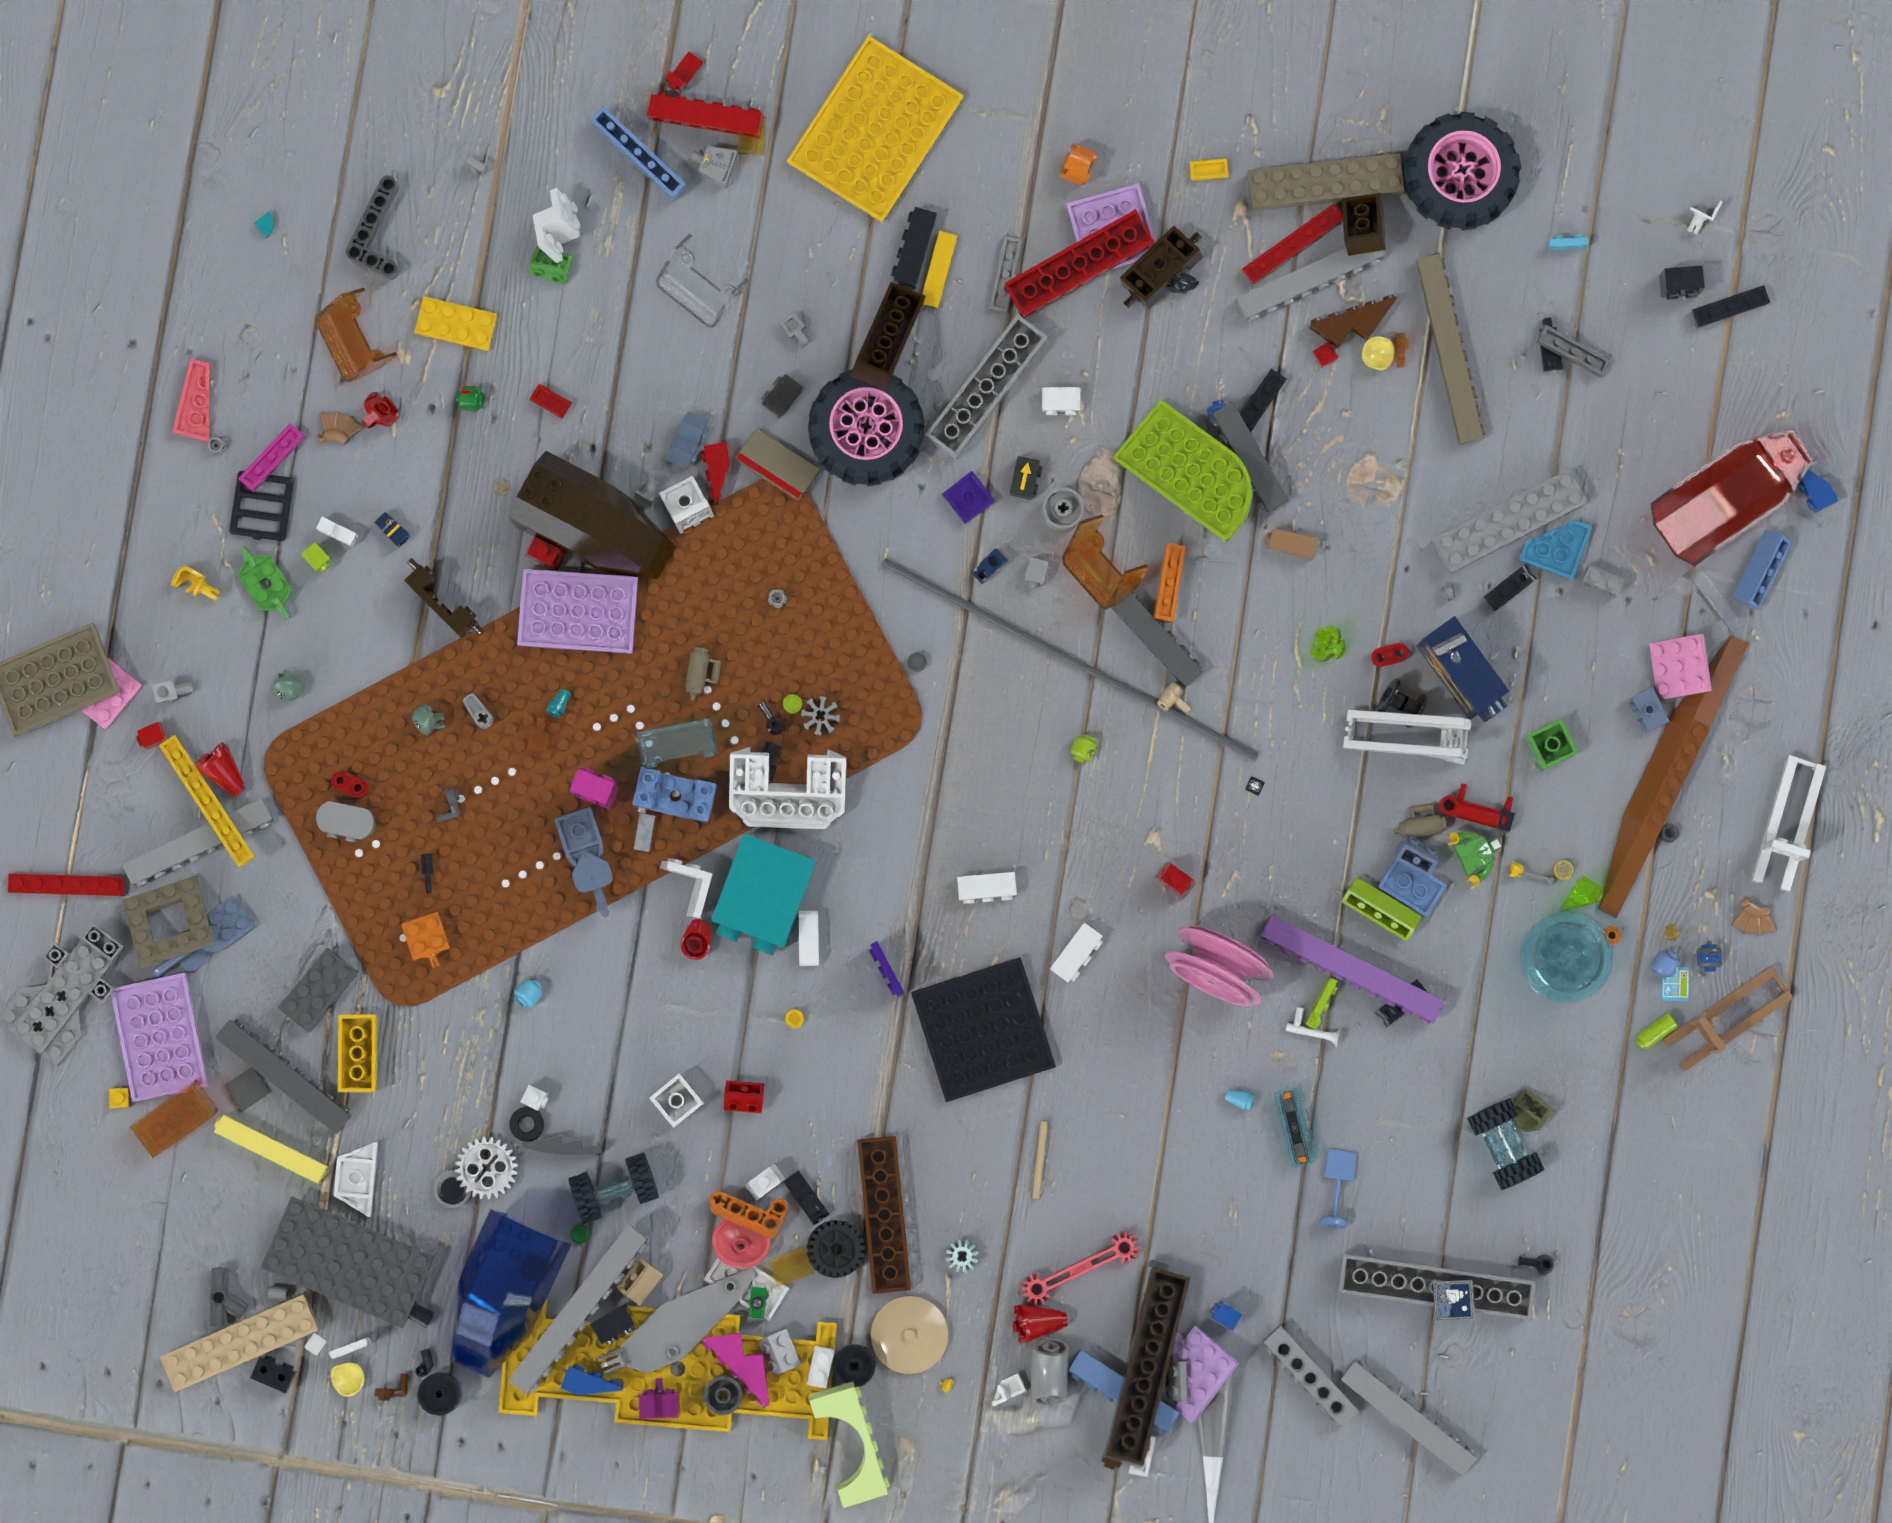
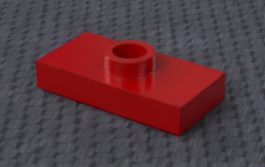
M540 383L529 399L560 419L564 418L572 405V402Z

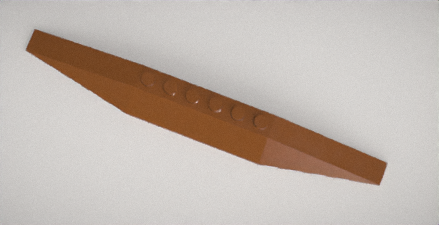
M1731 635L1708 665L1712 691L1685 696L1672 712L1669 719L1670 722L1667 723L1622 816L1599 910L1617 918L1710 730L1749 643Z

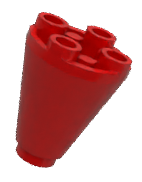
M221 742L210 755L206 753L198 759L199 761L196 763L197 770L227 794L235 797L245 789L243 779L227 744L225 745Z
M1024 1304L1014 1305L1016 1321H1013L1012 1326L1014 1333H1018L1019 1343H1028L1062 1330L1063 1327L1068 1325L1067 1314L1061 1310Z

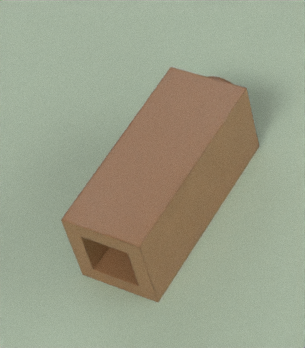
M1272 529L1271 533H1267L1265 544H1269L1268 550L1312 560L1318 539Z

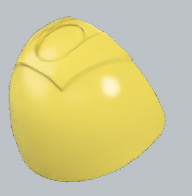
M1380 336L1367 340L1362 350V360L1370 368L1377 370L1387 369L1394 359L1395 349L1391 340Z
M346 1362L332 1369L331 1381L335 1390L340 1395L349 1397L361 1390L364 1385V1374L358 1364Z

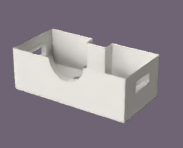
M321 517L316 527L319 532L352 548L358 538L357 533L324 517Z

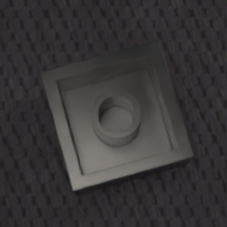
M1703 265L1665 268L1659 275L1661 298L1666 297L1667 300L1678 299V296H1685L1686 299L1696 298L1705 288Z
M624 1304L590 1325L600 1343L606 1342L608 1346L618 1340L617 1335L623 1333L625 1336L634 1331V1325L638 1323L627 1304Z

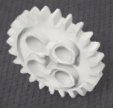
M483 1137L481 1143L477 1139H475V1145L468 1142V1150L462 1148L464 1155L458 1154L457 1157L461 1159V1162H455V1165L460 1166V1169H456L455 1173H460L457 1181L463 1180L460 1187L467 1186L465 1193L473 1191V1198L476 1194H479L480 1200H482L484 1195L490 1200L491 1194L498 1198V1192L503 1195L505 1194L504 1187L507 1189L511 1188L508 1182H515L511 1176L517 1175L513 1168L518 1167V1164H512L516 1156H509L512 1153V1149L506 1151L507 1144L501 1147L500 1140L493 1143V1137H491L489 1142H486L485 1137ZM487 1150L491 1156L489 1159L483 1160L480 1157V1152ZM498 1155V1158L490 1166L491 1172L486 1171L479 1181L475 1182V1178L483 1170L482 1165H488L491 1159ZM502 1162L505 1165V1170L497 1172L494 1167L496 1163ZM469 1165L477 1166L478 1172L475 1175L468 1173L467 1168ZM483 1178H491L493 1185L485 1187L482 1184Z

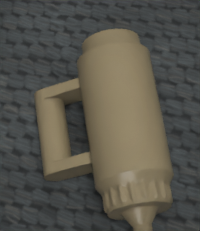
M693 647V652L690 653L685 685L686 692L690 693L692 701L695 700L697 694H702L705 682L718 684L722 661L709 659L708 649ZM708 662L713 663L711 679H706Z
M1433 803L1409 807L1411 819L1400 822L1399 827L1394 829L1393 833L1400 834L1401 838L1404 835L1417 838L1442 834V831H1447L1445 817L1435 815ZM1431 812V816L1415 818L1414 815L1416 813Z

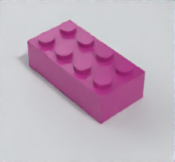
M584 767L583 770H577L569 791L578 798L611 810L619 788L612 778L603 774L600 778L595 771Z

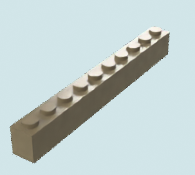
M1440 253L1417 258L1416 266L1458 444L1463 445L1481 441L1483 435H1485L1483 423L1480 424L1478 418L1481 416L1479 405H1475L1476 391L1470 384L1472 374L1470 368L1467 369L1465 361H1468L1466 350H1462L1461 343H1463L1461 331L1458 332L1457 324H1459L1458 315L1453 312L1452 306H1455L1453 295H1449L1448 291L1450 281L1448 276L1445 277L1444 269H1446L1445 260L1440 257Z

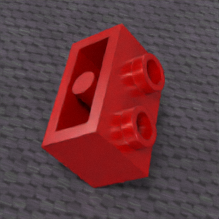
M726 1080L724 1110L762 1114L765 1084Z

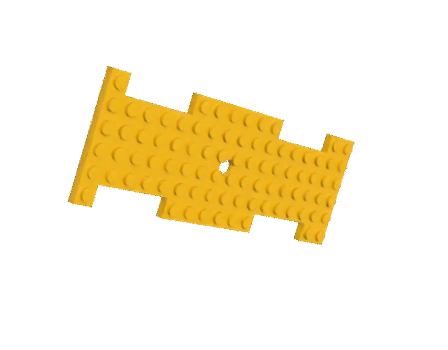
M508 1297L498 1413L537 1416L539 1397L616 1403L614 1423L731 1432L732 1413L727 1415L715 1414L707 1408L704 1401V1390L708 1382L716 1376H732L729 1372L731 1368L727 1364L723 1366L716 1359L718 1355L713 1350L711 1352L707 1350L702 1343L705 1337L739 1333L741 1315L726 1314L683 1359L678 1360L685 1365V1372L681 1376H674L671 1373V1364L649 1373L625 1366L604 1375L602 1371L616 1366L620 1362L618 1361L603 1368L600 1367V1364L617 1357V1354L599 1361L597 1357L618 1349L657 1309L628 1306L638 1323L634 1325V1331L625 1336L623 1333L617 1335L618 1340L607 1346L606 1342L600 1343L590 1325L593 1322H589L583 1330L576 1332L575 1336L577 1338L569 1347L566 1345L563 1349L565 1352L563 1357L559 1361L552 1363L551 1367L553 1369L545 1378L542 1376L539 1380L541 1385L535 1393L532 1394L530 1392L526 1395L510 1383L508 1379L555 1319H546L548 1299ZM817 1322L816 1341L791 1339L801 1365L775 1376L770 1371L767 1358L760 1347L759 1340L765 1337L742 1335L744 1356L763 1354L769 1406L763 1408L756 1401L758 1397L753 1392L749 1394L743 1387L745 1383L739 1378L738 1382L743 1389V1400L738 1409L733 1413L809 1419L808 1439L827 1440L829 1417L815 1419L808 1395L832 1388L834 1355L826 1389L807 1385L815 1346L835 1350L837 1323ZM574 1364L584 1367V1371L592 1374V1371L602 1374V1378L610 1381V1378L620 1381V1386H623L624 1389L622 1391L578 1396L560 1389L568 1367H573ZM655 1378H663V1390L675 1389V1392H680V1417L639 1419V1394L647 1389H655ZM720 1390L719 1398L721 1400L723 1398L727 1400L728 1392L726 1390L724 1392Z

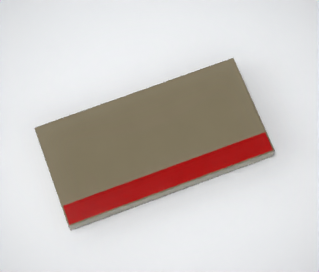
M757 428L735 458V461L797 501L800 500L820 471L819 468Z

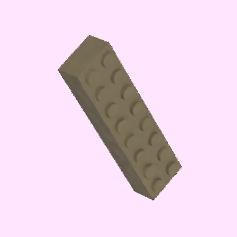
M1400 154L1248 170L1247 173L1251 212L1342 202L1344 198L1380 193L1381 198L1402 196L1404 193Z

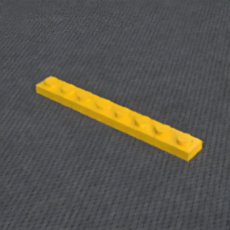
M173 735L161 743L159 747L237 866L241 868L256 857L201 773L197 770L178 738Z

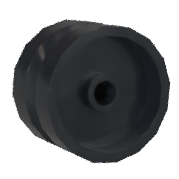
M859 1344L843 1347L838 1351L833 1363L834 1374L839 1382L846 1384L853 1381L855 1387L864 1386L873 1377L876 1367L874 1355L868 1348ZM852 1362H853V1363H855V1362L858 1363V1368H857V1369H852V1368H851V1363H852Z
M445 1372L433 1373L424 1378L417 1392L418 1402L422 1409L436 1416L446 1415L455 1410L461 1402L463 1394L461 1384L457 1378ZM438 1390L442 1391V1397L438 1398L436 1396Z

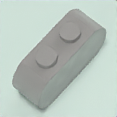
M328 801L320 806L316 814L318 827L327 833V837L338 839L339 836H344L346 841L357 843V840L369 838L375 830V818L365 808Z

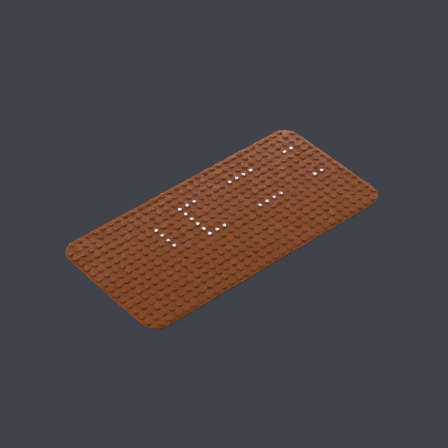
M765 479L758 480L720 500L718 504L711 505L710 508L714 517L704 519L700 522L701 524L683 530L684 533L682 534L679 533L676 525L662 531L676 545V548L658 580L638 577L633 654L518 646L520 607L482 626L485 630L482 635L479 636L473 631L293 726L272 741L265 754L264 762L267 782L368 975L385 999L403 1006H416L426 1003L597 912V901L594 892L583 893L575 887L572 877L575 866L569 862L565 855L555 818L588 807L592 808L604 846L602 859L609 863L613 875L611 883L602 887L608 906L670 873L671 871L660 869L662 861H668V858L683 861L682 865H685L755 828L747 826L743 819L729 808L730 753L747 747H751V752L762 753L765 742L781 746L772 783L807 784L808 754L827 755V751L830 750L846 757L847 779L898 752L914 740L921 727L922 709L919 699L816 506L806 491L800 500L797 501ZM595 568L584 572L588 574L637 577L610 571H599ZM781 589L785 592L784 595L787 597V601L782 607L775 608L769 604V593L772 590ZM693 647L708 649L709 659L722 661L718 684L705 682L702 694H697L695 700L692 701L690 693L686 692L685 685L690 653L693 652ZM708 662L706 679H711L713 663ZM560 689H564L571 695L568 699L564 715H561L558 719L548 714L546 710L548 708L547 705L559 693ZM475 694L492 715L493 724L490 728L482 729L475 723L463 703V699L467 695ZM791 694L799 696L802 700V708L795 714L788 713L783 707L784 699ZM823 696L827 698L825 709L830 707L833 702L836 703L838 709L833 710L829 715H840V722L828 720L830 726L834 727V732L829 734L825 725H822V736H815L817 724H814L807 731L804 723H808L813 718H802L801 713L802 710L807 712L814 711L807 704V701L813 699L816 707L820 708V697ZM765 701L767 703L766 705L773 716L781 717L784 720L785 729L780 735H771L767 731V719L760 708L757 707ZM421 704L431 705L433 714H444V720H439L438 722L444 721L445 728L434 729L429 735L422 734L413 724V711ZM818 712V717L816 719L818 721L819 719H821V721L825 720V713L822 712L821 714V712ZM482 715L480 717V722H483L485 724L487 722V717ZM778 722L772 723V728L776 729L779 727ZM585 767L595 771L600 778L603 774L615 781L619 791L611 810L578 798L569 791L578 769L583 770ZM641 767L694 781L701 780L717 784L718 787L709 824L634 807L632 803ZM343 771L364 780L369 787L367 795L363 798H355L336 790L331 784L333 774ZM340 777L338 778L337 783L342 784L344 782V779ZM356 785L355 791H361V785ZM452 786L453 790L457 789L460 800H457L460 815L458 818L438 823L436 815L451 812L445 788ZM673 791L670 795L671 800L674 802L679 801L681 793ZM328 801L365 808L375 818V830L369 838L357 840V843L346 841L344 836H339L338 839L330 838L317 825V811L320 806ZM640 813L655 816L649 852L634 849ZM422 854H432L433 874H430L432 892L429 894L426 893L425 875H422L421 870ZM439 912L451 949L436 955L440 966L432 969L429 958L413 961L401 924Z

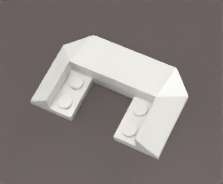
M751 747L730 753L729 808L734 813L736 812L747 826L826 829L833 820L845 812L846 757L830 750L827 751V755L808 754L807 784L769 783V753L751 752Z

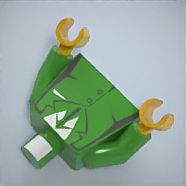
M1466 831L1445 835V837L1451 838V843H1448V846L1452 845L1467 876L1465 882L1471 881L1473 886L1470 889L1475 888L1481 881L1487 878L1493 868L1495 858L1492 853L1501 849L1498 839L1495 838L1487 842L1484 836Z

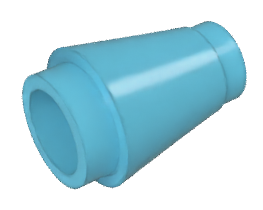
M1228 1089L1225 1100L1244 1111L1246 1109L1251 1110L1255 1098L1254 1095H1251V1092Z

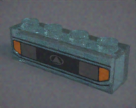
M1298 1087L1275 1092L1276 1104L1292 1168L1316 1163L1315 1158H1318L1316 1147H1312L1311 1140L1314 1138L1312 1129L1307 1127L1306 1121L1309 1120L1307 1109L1303 1110L1301 1102H1304L1302 1090L1299 1091Z

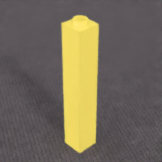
M223 1115L222 1118L218 1117L214 1124L216 1128L215 1133L317 1184L321 1183L329 1167L227 1115Z

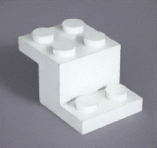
M555 188L550 190L552 207L533 214L538 247L554 262L558 263L563 261V247L561 244L580 237V223L576 216L578 210L575 203L571 202L564 193L562 194Z

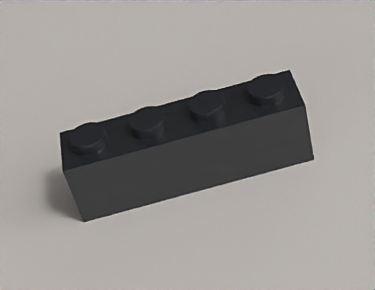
M915 207L913 212L910 211L907 219L910 225L908 230H904L902 240L905 242L903 248L899 247L896 257L899 259L897 266H893L891 276L894 277V283L916 289L937 213Z

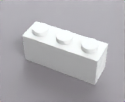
M1015 872L957 877L959 901H963V904L975 903L976 899H982V902H993L994 898L1001 897L1002 901L1013 900V896H1017Z
M1083 923L1049 970L1067 983L1070 980L1074 982L1080 974L1077 970L1081 965L1086 966L1092 958L1089 956L1092 950L1097 951L1102 945L1103 941L1100 939L1103 936L1086 923Z

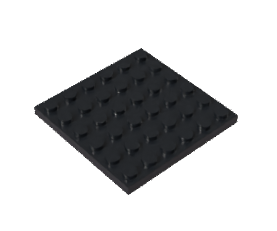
M1021 957L911 992L946 1102L1056 1067Z

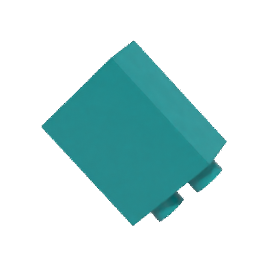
M743 834L711 919L713 923L719 925L716 935L737 942L740 933L755 938L752 948L770 955H774L777 946L785 949L817 864L816 860Z

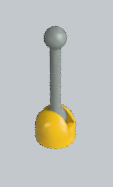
M1514 861L1511 863L1508 874L1511 877L1518 878L1524 874L1547 881L1549 884H1554L1555 882L1553 877L1548 878L1524 871V867L1520 863Z

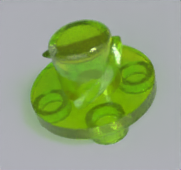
M1333 625L1327 626L1324 629H1318L1310 651L1311 657L1319 662H1326L1331 658L1332 660L1334 658H1342L1346 652V644L1341 639V631Z

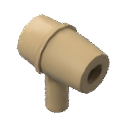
M1171 683L1165 688L1157 702L1158 706L1165 711H1168L1174 703L1185 714L1191 709L1180 698L1183 690L1176 683Z

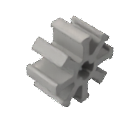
M823 696L820 697V708H817L813 703V699L807 701V704L814 711L807 712L802 710L801 713L802 718H813L808 723H804L807 731L814 724H817L815 736H822V725H825L829 734L834 732V727L830 726L828 720L840 722V715H829L833 710L838 709L836 703L833 702L830 707L825 709L827 698ZM821 712L822 714V712H824L825 720L821 721V719H819L818 721L816 719L818 717L817 713Z

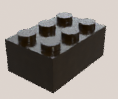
M1380 193L1342 199L1344 242L1348 256L1386 250L1384 208Z

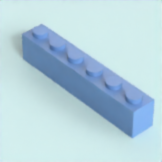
M604 106L590 119L591 124L673 202L686 190V183Z
M1080 1350L1068 1368L1071 1371L1070 1376L1078 1381L1082 1378L1088 1382L1086 1386L1095 1392L1099 1389L1104 1392L1103 1397L1111 1402L1114 1399L1117 1401L1123 1376ZM1160 1401L1153 1429L1159 1433L1163 1431L1168 1432L1179 1412Z

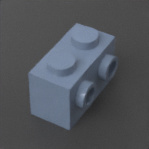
M1404 835L1395 849V859L1429 877L1438 863V852L1429 845L1421 844L1415 837Z

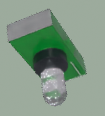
M751 1286L748 1318L764 1320L767 1287Z

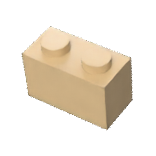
M639 1257L616 1288L640 1306L662 1278L663 1274Z

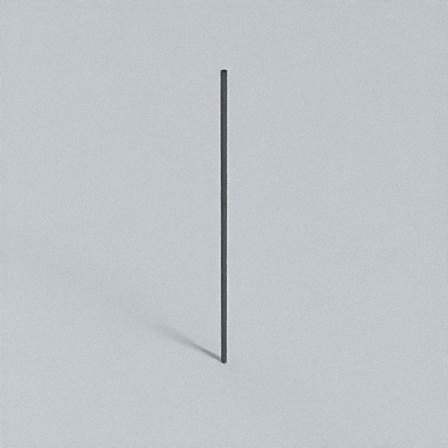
M887 559L884 560L882 566L1255 761L1258 755L1256 752L1172 708L1168 711L1161 709L1157 704L1158 701L899 565Z

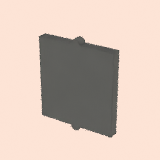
M252 1067L224 1085L231 1095V1100L235 1101L241 1112L270 1093L263 1083V1078H260Z

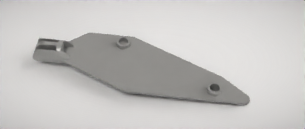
M751 1268L661 1304L618 1349L597 1357L599 1361L617 1354V1357L601 1363V1368L618 1361L620 1362V1364L602 1371L603 1374L606 1375L625 1366L649 1373L683 1359L743 1297L755 1275L754 1270ZM728 1283H732L734 1285V1288L732 1290L727 1289Z

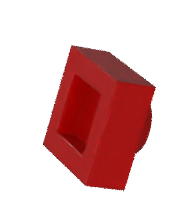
M1330 342L1325 343L1312 352L1321 368L1339 358Z

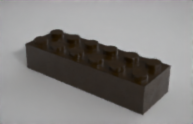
M890 282L850 376L881 389H887L926 297L925 295Z

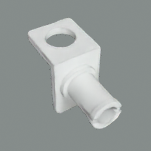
M1720 200L1711 217L1690 207L1689 210L1694 212L1695 216L1687 231L1692 232L1694 226H1696L1693 234L1698 235L1705 220L1713 221L1723 201Z

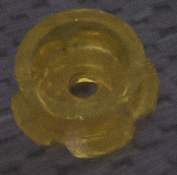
M1672 923L1668 926L1665 925L1666 930L1663 931L1669 941L1673 939L1676 942L1680 934Z

